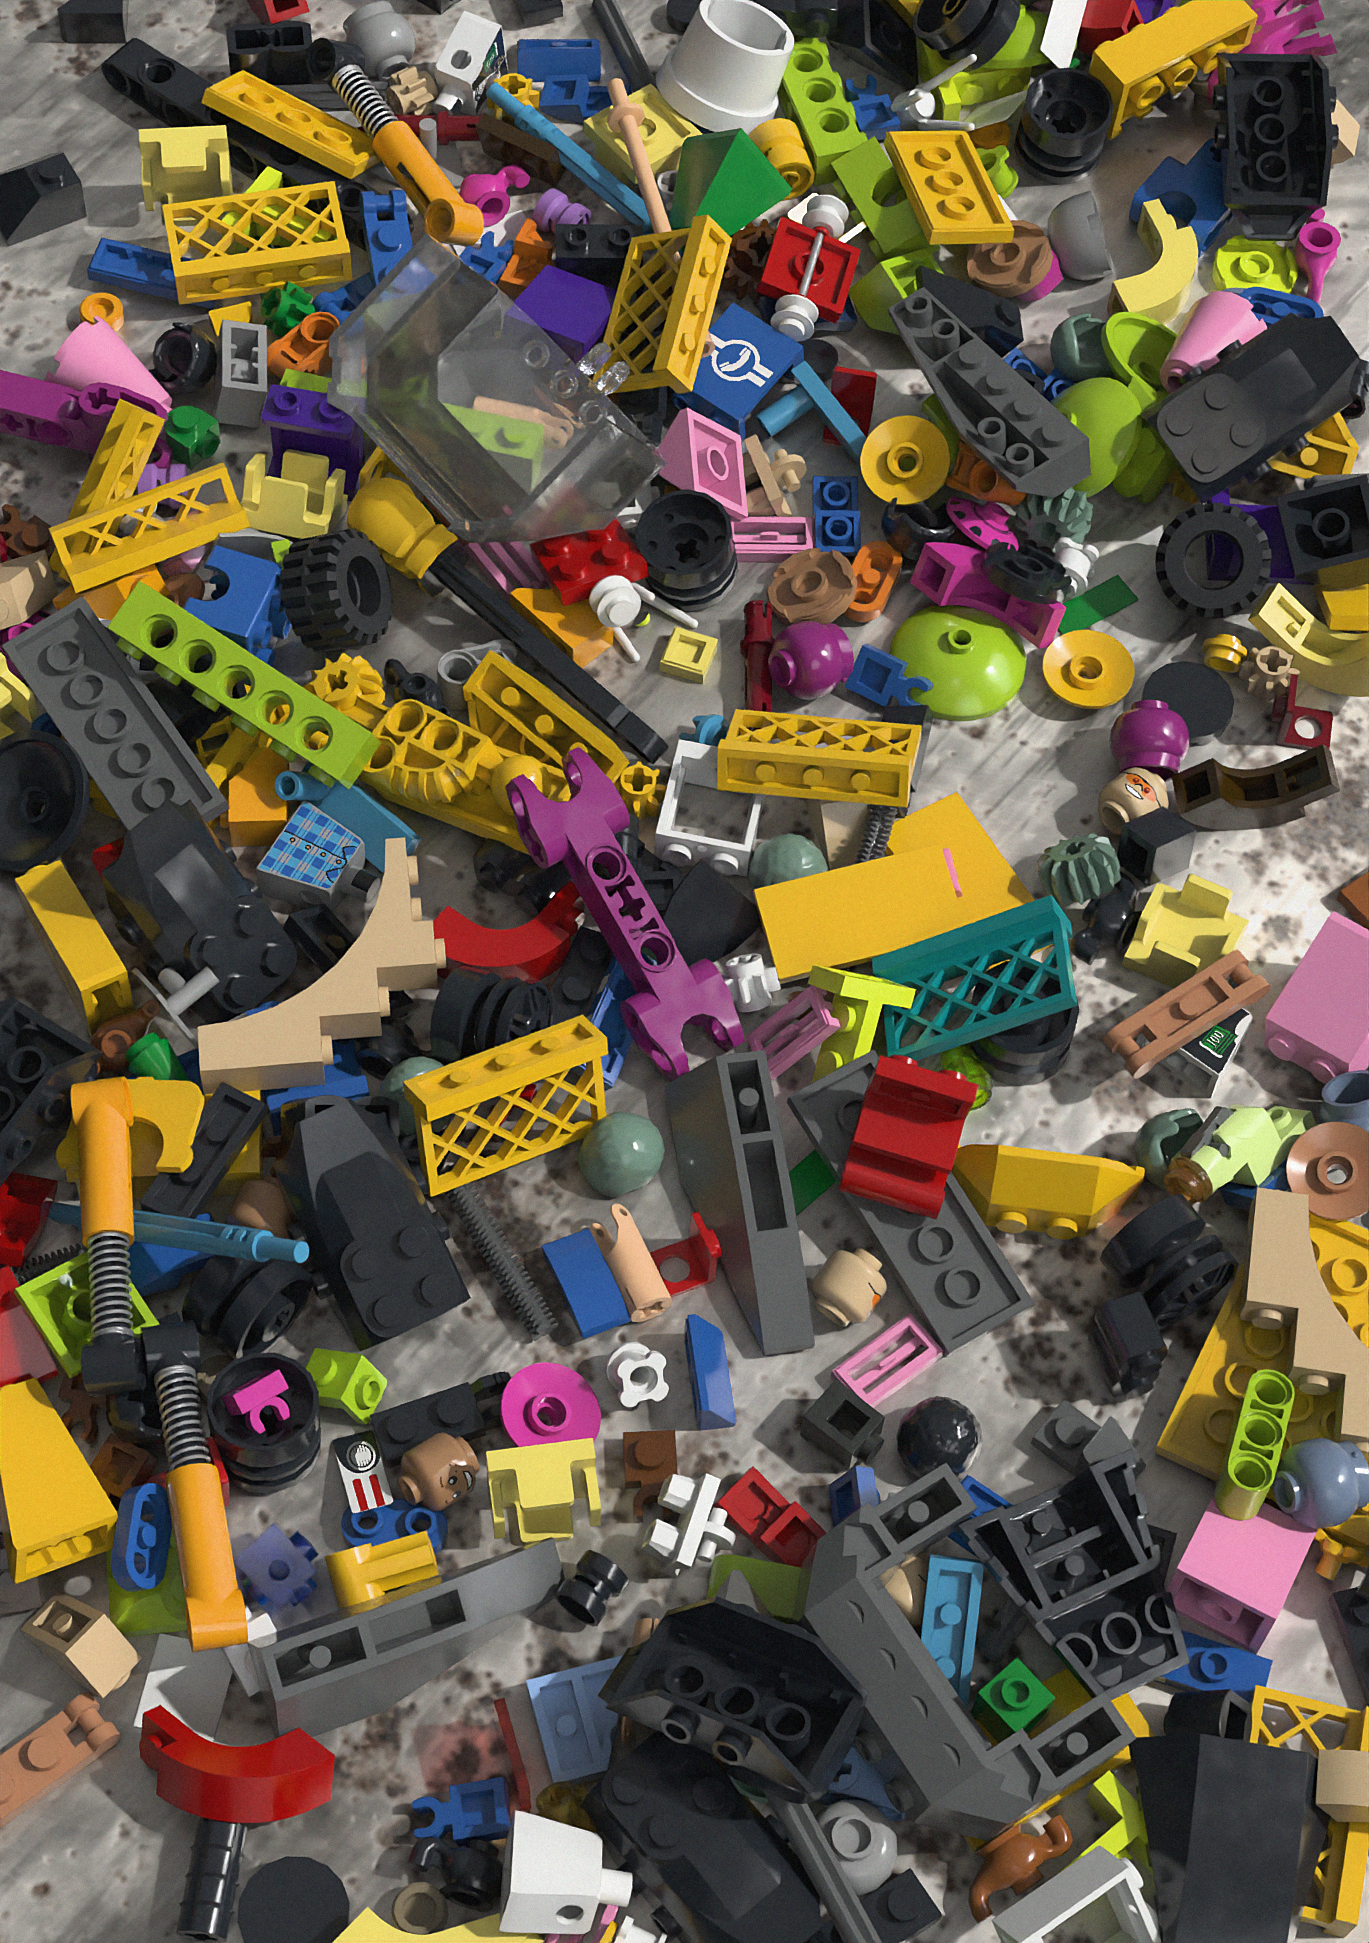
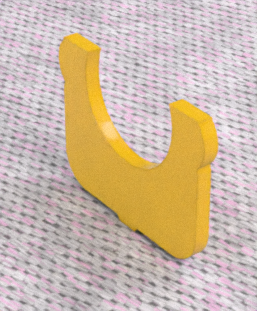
M153 1077L127 1079L133 1100L134 1122L150 1124L157 1128L163 1136V1152L155 1166L157 1171L183 1173L193 1160L191 1145L193 1144L204 1106V1096L200 1088L190 1081L154 1080ZM72 1115L66 1138L57 1148L56 1159L61 1169L79 1170L78 1131Z

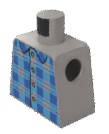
M305 800L302 801L256 868L259 890L263 895L307 909L325 904L332 913L336 911L347 894L367 904L370 903L380 885V877L363 870L366 858L362 839Z

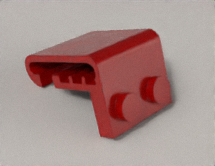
M880 1055L864 1094L838 1191L936 1220L946 1191H944L947 1176L952 1171L965 1119L975 1102L979 1085L968 1082L966 1076L956 1071L939 1070L935 1072L918 1067V1063L915 1060L906 1056L891 1055L888 1058Z

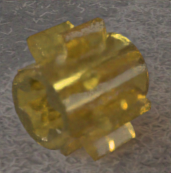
M566 1781L556 1782L544 1788L537 1796L535 1803L539 1813L535 1814L536 1816L589 1832H596L587 1813L580 1806L588 1794L583 1783H578L573 1787L571 1783Z

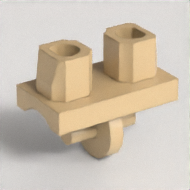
M756 434L744 439L748 449L747 452L742 454L745 486L761 480L762 486L746 493L749 516L770 517L776 514L777 517H793L781 487L786 486L789 492H795L800 488L799 480L807 471L804 459L796 454L788 455L786 450L780 449L774 453L775 461L771 464Z

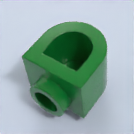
M188 405L177 407L167 414L168 420L164 425L166 443L173 450V459L181 464H186L187 468L192 471L203 459L213 456L221 443L218 420L200 408Z

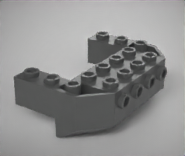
M945 1463L872 1508L870 1503H867L817 1540L802 1562L791 1624L798 1625L808 1633L819 1637L867 1690L868 1696L864 1712L853 1742L861 1758L870 1766L874 1764L886 1781L884 1788L892 1805L900 1813L906 1812L913 1823L990 1841L1114 1758L1136 1739V1736L1107 1694L1102 1692L1031 1740L1023 1728L995 1747L987 1739L885 1588L886 1584L903 1563L956 1531L955 1527L966 1522L977 1508L951 1468Z

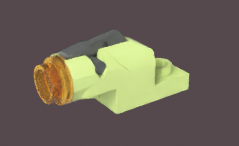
M1233 1104L1228 1108L1216 1106L1199 1130L1191 1135L1183 1148L1171 1159L1168 1173L1164 1177L1165 1187L1171 1196L1182 1194L1193 1206L1196 1202L1206 1201L1219 1187L1227 1182L1259 1186L1288 1157L1296 1140L1304 1132L1317 1126L1311 1111L1283 1106H1274L1267 1111L1261 1107Z

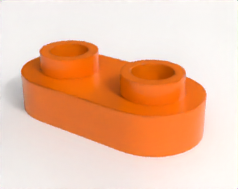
M873 541L865 544L859 550L852 564L858 584L855 598L843 614L853 621L869 622L878 618L882 614L900 577L902 555L894 550L888 542ZM874 568H880V569H882V570H884V571H883V572H878V571L875 570Z

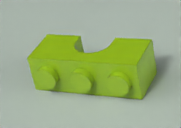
M875 136L831 162L839 177L832 184L844 204L853 201L856 209L851 211L850 214L856 225L862 221L865 223L866 227L861 230L862 235L870 231L875 238L868 242V245L879 263L923 248H928L931 254L941 249L939 244L929 245L908 198L897 205L884 207L885 202L892 195L904 188Z

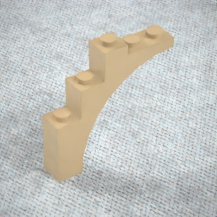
M405 837L385 840V872L376 905L358 939L334 967L309 988L275 1007L238 1020L197 1027L200 1075L204 1095L214 1094L221 1082L242 1092L325 1085L324 1066L334 1065L332 1040L382 1036L381 1017L390 1016L389 991L438 988L437 969L446 968L444 938L434 939L433 920L422 921L420 897H410V885H419L417 856H407Z
M1257 1187L1249 1208L1239 1320L1252 1321L1254 1326L1269 1330L1279 1329L1283 1326L1290 1327L1286 1377L1292 1382L1293 1386H1298L1299 1390L1306 1394L1325 1395L1329 1392L1337 1393L1333 1441L1336 1443L1350 1441L1359 1448L1366 1461L1369 1462V1348L1357 1338L1335 1307L1318 1271L1309 1233L1308 1195Z

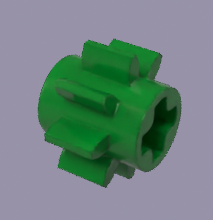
M289 281L285 282L283 290L277 287L271 288L263 297L260 306L261 315L266 319L263 325H267V328L272 330V334L282 338L301 323L306 316L315 313L314 306L309 303L313 298L312 295L304 292L303 288Z

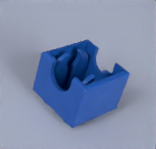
M216 545L213 547L204 565V568L214 571L209 580L210 584H216V590H213L211 594L213 601H202L188 597L183 609L273 667L275 660L274 647L278 638L285 640L292 626L290 620L287 619L284 611V601L281 597L282 583L280 581L282 567L280 564ZM243 680L244 684L251 686V680Z

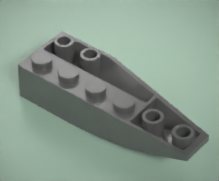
M923 287L888 308L890 318L959 437L1012 488L1019 492L1055 498L1091 475L1089 438L927 289Z
M765 1050L715 1056L666 1084L664 1087L680 1179L695 1211L700 1213L706 1228H711L719 1241L722 1257L718 1259L763 1354L769 1355L815 1348V1339L800 1237Z
M549 1537L248 1641L247 1644L275 1739L299 1727L308 1735L314 1737L384 1712L553 1600L555 1592L566 1580L554 1538Z

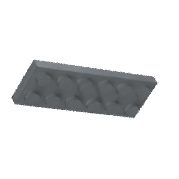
M83 596L2 645L6 655L32 690L65 741L80 755L87 773L127 831L131 830L167 799L179 805H183L191 799L206 823L230 809L222 793L122 651L115 646V641Z
M874 1050L791 1094L787 1099L788 1106L838 1186L864 1094L879 1059ZM952 1172L947 1176L944 1187L946 1193L936 1220L843 1192L934 1340L944 1350L943 1354L946 1358L1024 1314L1035 1305Z

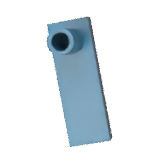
M803 361L791 370L796 387L757 414L758 422L768 436L772 437L807 411L813 409L861 470L860 458L863 445L867 439L809 364Z
M306 763L301 772L285 771L277 776L275 791L281 799L300 800L301 802L305 800L360 837L365 846V858L382 873L385 872L386 839L405 837L407 856L413 854L422 840L419 835L356 781L349 790L337 782L330 789L307 773L312 766Z
M929 1554L919 1638L968 1709L984 1564L981 1560Z

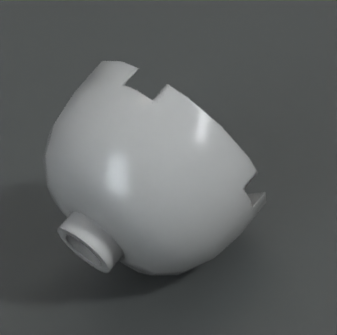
M1087 191L1061 201L1052 210L1047 220L1048 235L1046 236L1051 250L1060 260V271L1071 279L1081 281L1112 275L1111 257L1109 250L1105 251L1107 249L1104 238L1105 233L1092 192Z

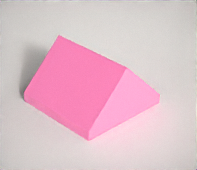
M689 408L680 410L647 467L681 490L689 489L707 493L719 501L729 515L739 520L748 518L740 435Z

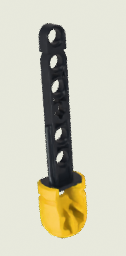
M391 477L372 480L358 490L349 505L347 515L348 529H355L356 532L361 531L366 534L368 541L372 540L379 555H382L384 561L389 566L409 579H417L419 587L432 599L441 594L446 588L450 590L507 640H511L522 654L650 764L654 765L667 751L669 746L652 728L465 568L470 558L459 539L443 524L435 525L432 515L415 497L408 484Z

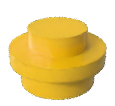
M1217 634L1215 638H1208L1204 641L1202 646V652L1205 654L1203 662L1211 669L1224 673H1235L1239 670L1240 664L1247 660L1248 651L1241 645L1242 642L1238 638L1228 634Z

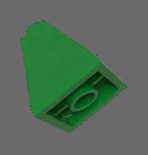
M742 128L687 137L682 144L669 224L672 231L691 228L693 217L709 215L731 236L787 197L792 188ZM686 244L680 249V251L683 253L685 251Z

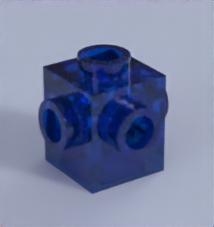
M277 1521L234 1560L236 1565L248 1576L242 1582V1585L263 1607L271 1601L278 1609L287 1600L293 1607H296L318 1586L311 1577L319 1570V1567L313 1561L319 1555V1552L298 1530L290 1536ZM275 1560L285 1561L290 1568L289 1575L286 1577L276 1576L272 1571V1562Z

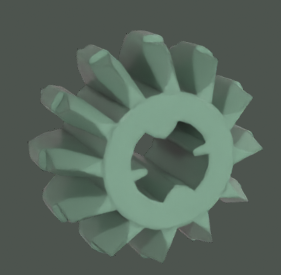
M1071 487L1055 498L1027 493L1024 500L1017 504L1018 510L1015 515V526L1023 531L1022 539L1034 540L1036 542V549L1046 546L1055 554L1057 550L1054 545L1058 538L1067 537L1075 543L1082 544L1084 538L1089 533L1090 522L1093 516V505L1086 501L1085 491H1075Z
M1089 833L1084 837L1075 835L1068 840L1060 839L1058 845L1046 848L1044 854L1037 860L1038 875L1044 892L1048 896L1052 895L1056 902H1060L1063 906H1068L1074 902H1079L1082 905L1086 900L1090 899L1098 900L1100 894L1112 891L1114 884L1121 879L1120 864L1114 847L1111 846L1108 837H1097L1094 833Z

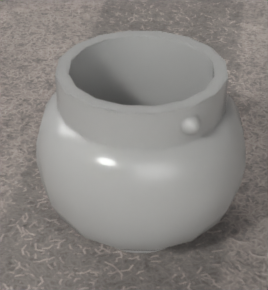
M379 1L367 4L347 17L343 23V29L347 35L345 42L355 44L361 48L365 58V76L378 77L381 81L391 80L390 76L409 67L408 62L411 60L416 48V38L408 21L403 15L394 11L390 2Z
M842 1799L826 1805L815 1816L818 1825L857 1896L876 1890L889 1878L897 1860V1836L890 1820L877 1807L862 1800Z

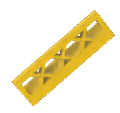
M118 400L67 521L132 497L165 419L125 400ZM124 515L114 518L107 533L116 535ZM101 524L95 525L93 527L99 529ZM80 531L64 537L63 540L70 558L87 552L95 536ZM104 540L102 545L108 544L110 542ZM55 547L49 560L50 568L60 573L58 577L69 582Z
M222 462L48 529L65 574L75 593L212 542L219 533L238 532L251 526L245 509L237 500L227 468ZM219 479L226 499L210 505H205L195 500L203 484ZM188 491L186 496L180 494L182 492ZM171 498L182 503L176 517L163 522L151 517L157 503L161 500ZM145 507L143 512L137 511L138 509ZM191 507L197 509L192 512H189ZM126 514L138 519L133 533L129 536L119 538L107 533L116 517ZM147 523L152 525V527L145 529ZM101 524L99 529L93 527L95 525ZM80 531L95 536L87 552L70 558L63 540L64 537ZM104 540L110 542L108 544L102 545Z

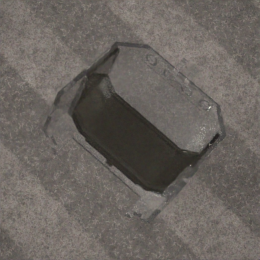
M428 233L422 236L330 336L329 357L333 358L332 382H328L327 402L350 415L451 523L446 530L470 543L536 541L588 530H604L667 464L654 444L607 397L608 394L616 391L621 383L625 381L630 374V367L624 361H617L595 383L588 377L598 372L612 355L611 348L605 342L598 343L591 348V351L587 352L576 364L533 319L492 281Z

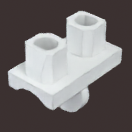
M707 1473L697 1481L672 1474L663 1482L658 1497V1504L680 1513L677 1525L674 1527L658 1519L654 1520L647 1529L641 1546L642 1550L663 1561L660 1572L675 1578L678 1576L680 1569H689L692 1566L699 1543L701 1545L696 1557L707 1563L712 1561L715 1549L729 1550L732 1548L736 1536L732 1531L724 1527L728 1513L723 1509L713 1508L709 1521H707L721 1479Z

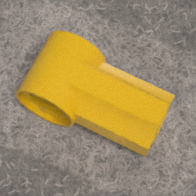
M427 1530L375 1546L367 1543L324 1556L339 1609L384 1595L387 1590L415 1584L439 1575L435 1553Z

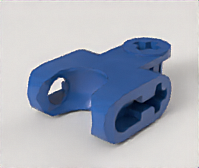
M1214 138L1206 141L1186 165L1171 156L1166 157L1136 191L1129 211V219L1139 223L1143 202L1159 199L1167 214L1182 219L1187 223L1188 227H1192L1197 240L1198 258L1209 249L1235 217L1231 209L1224 204L1221 149H1215Z

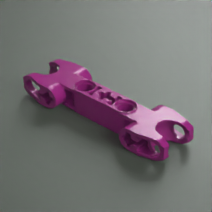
M0 370V432L53 446L69 447L88 452L90 463L93 461L119 399L132 403L165 419L158 436L161 435L168 416L167 410L156 400L124 387L98 382L86 386L79 392L67 386ZM157 438L152 452H157L162 457L157 462L151 464H155L158 468H168L174 458L173 450L164 440Z
M577 747L567 752V755L561 759L563 773L571 793L569 801L558 803L547 799L537 789L532 780L528 779L524 774L511 779L505 786L507 796L517 823L519 836L535 863L539 867L546 869L563 861L606 942L636 991L635 995L621 1001L620 1012L622 1019L636 1045L649 1057L659 1071L672 1082L690 1071L688 1058L680 1037L683 1025L692 1024L702 1027L711 1036L715 1044L726 1053L745 1042L743 1030L734 1006L731 991L716 966L706 958L690 966H687L669 930L614 834L628 828L630 825V817L624 801L613 782L600 770L585 751ZM593 862L600 863L608 870L609 880L601 879L595 874L592 867ZM616 888L618 891L609 897L608 894ZM627 910L630 913L629 916L622 917L619 912ZM641 947L648 948L655 954L657 966L645 962L641 955Z

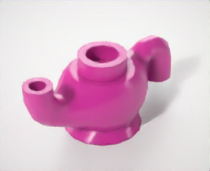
M516 164L503 167L496 175L471 174L462 181L459 195L465 203L475 204L480 209L483 215L484 227L492 226L501 221L509 211L510 197L506 193V189L514 184L518 188L525 187L530 181V176L522 167Z
M1322 208L1316 210L1306 221V225L1300 229L1294 249L1295 261L1299 269L1308 276L1309 280L1306 298L1315 301L1317 304H1319L1325 275L1334 266L1337 259V248L1341 243V236L1337 229L1323 222L1325 211Z

